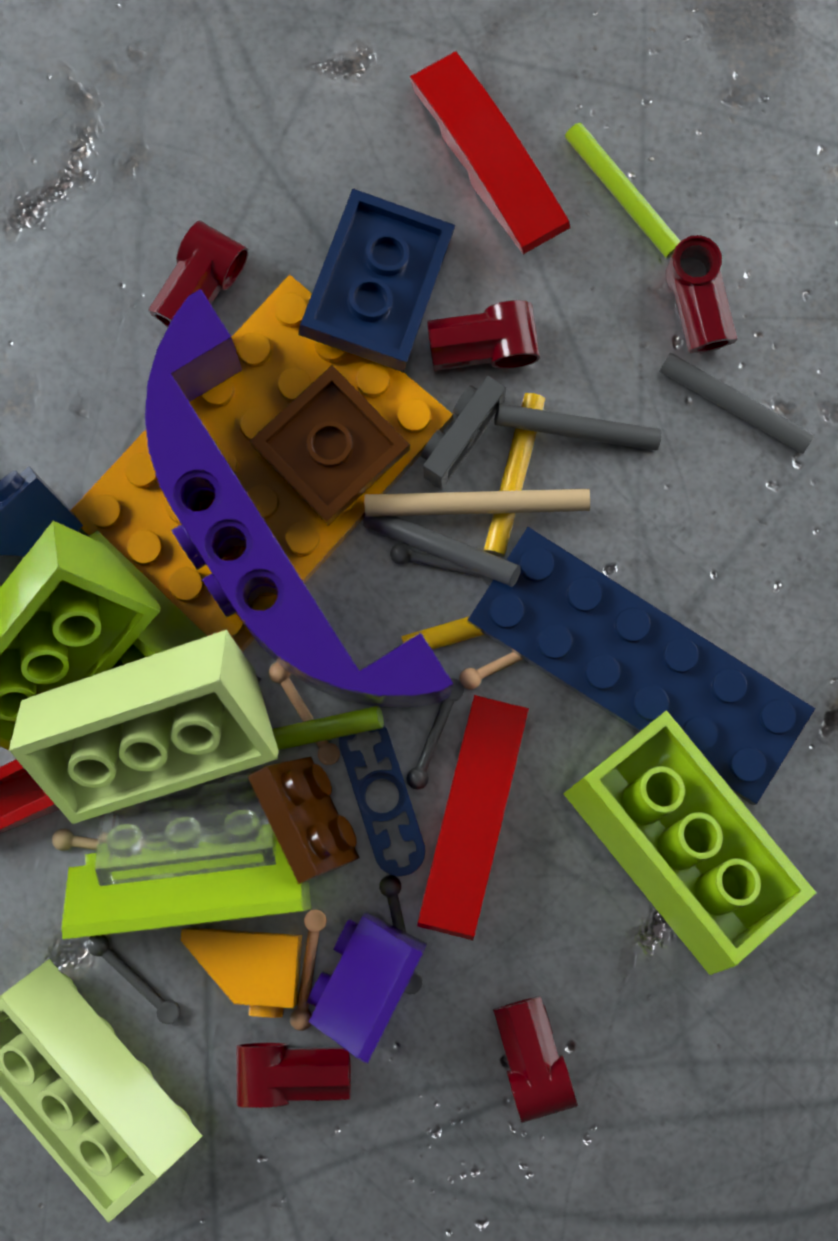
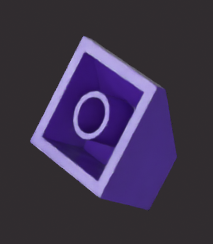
M368 912L362 915L359 923L348 919L333 948L334 951L342 955L333 975L331 976L322 971L306 1003L316 1007L309 1023L356 1058L368 1063L427 943Z

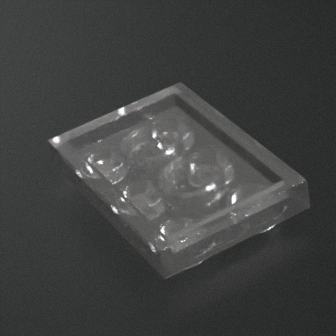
M258 770L235 772L100 815L95 864L99 885L105 886L276 865L275 834L247 777Z

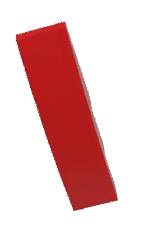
M457 51L410 76L414 92L438 122L443 140L468 171L471 186L522 254L531 251L571 228L569 219L514 130Z
M474 695L417 927L474 940L529 708Z

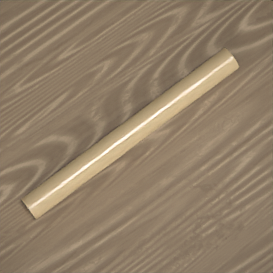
M589 489L365 494V517L590 511Z

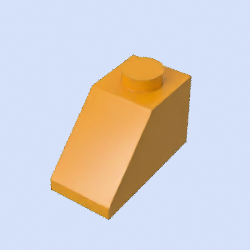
M191 927L181 929L180 941L234 1004L249 1005V1016L282 1018L284 1008H294L298 1004L303 935Z

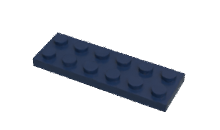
M527 527L506 559L521 566L517 582L511 587L493 580L467 622L638 733L667 710L733 792L751 805H757L816 708L538 532Z

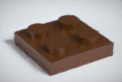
M333 365L250 440L251 446L328 526L410 450V444Z
M311 756L268 765L247 776L298 885L342 868L360 858L355 849L357 844L355 832L349 821L345 817L339 816L330 797L332 793L330 780L323 768L314 763Z

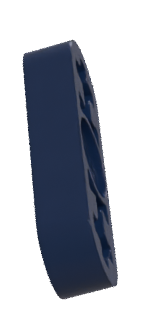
M384 725L383 728L368 732L370 735L379 733L381 736V742L373 746L378 765L384 760L389 759L392 769L373 771L361 780H358L356 769L367 768L365 758L360 750L351 751L349 748V743L357 739V734L339 737L340 751L377 864L384 872L393 876L402 877L414 873L424 861L426 853L425 843L387 728ZM378 780L392 782L399 791L397 805L386 813L373 811L366 802L368 787ZM406 812L409 824L398 825L399 832L404 842H415L417 851L409 854V865L399 867L395 859L386 861L383 850L391 847L388 830L385 829L376 835L373 823L389 822Z

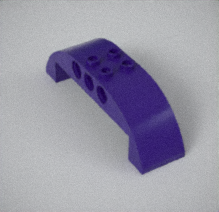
M201 289L191 294L172 318L156 350L147 382L145 406L148 451L159 485L181 523L171 530L196 570L205 565L209 567L212 573L202 580L226 618L237 612L258 644L286 671L309 686L344 701L369 706L418 707L442 702L451 696L453 682L421 633L359 671L189 403L242 371L232 337ZM214 500L208 509L194 511L200 502ZM236 546L246 548L244 554L233 561L223 560L225 553L230 548ZM273 593L278 596L275 604L270 609L264 611L252 609L254 601L260 595Z

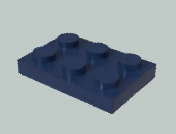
M352 188L300 323L298 335L404 372L455 225Z

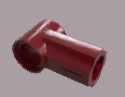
M202 221L195 222L187 231L179 246L176 256L177 265L148 309L151 316L168 328L172 318L188 296L200 289L212 305L220 290H228L238 279L247 261L248 248Z
M693 235L683 239L675 247L666 269V281L675 295L689 354H702L719 350L737 341L720 271L722 253L713 240L702 235ZM685 258L700 260L706 268V275L702 277L687 275L683 271L680 261Z
M505 301L489 306L485 309L484 313L427 320L433 371L489 363L498 369H512L531 365L540 359L532 303L529 301Z
M541 996L519 1000L493 1009L510 1066V1070L506 1072L521 1123L578 1107L563 1055L558 1056L552 1036L553 1031Z
M247 1043L236 1045V1105L238 1107L270 1108L286 1106L289 1104V1101L350 1100L351 1058L350 1052L343 1047L288 1048L287 1043Z

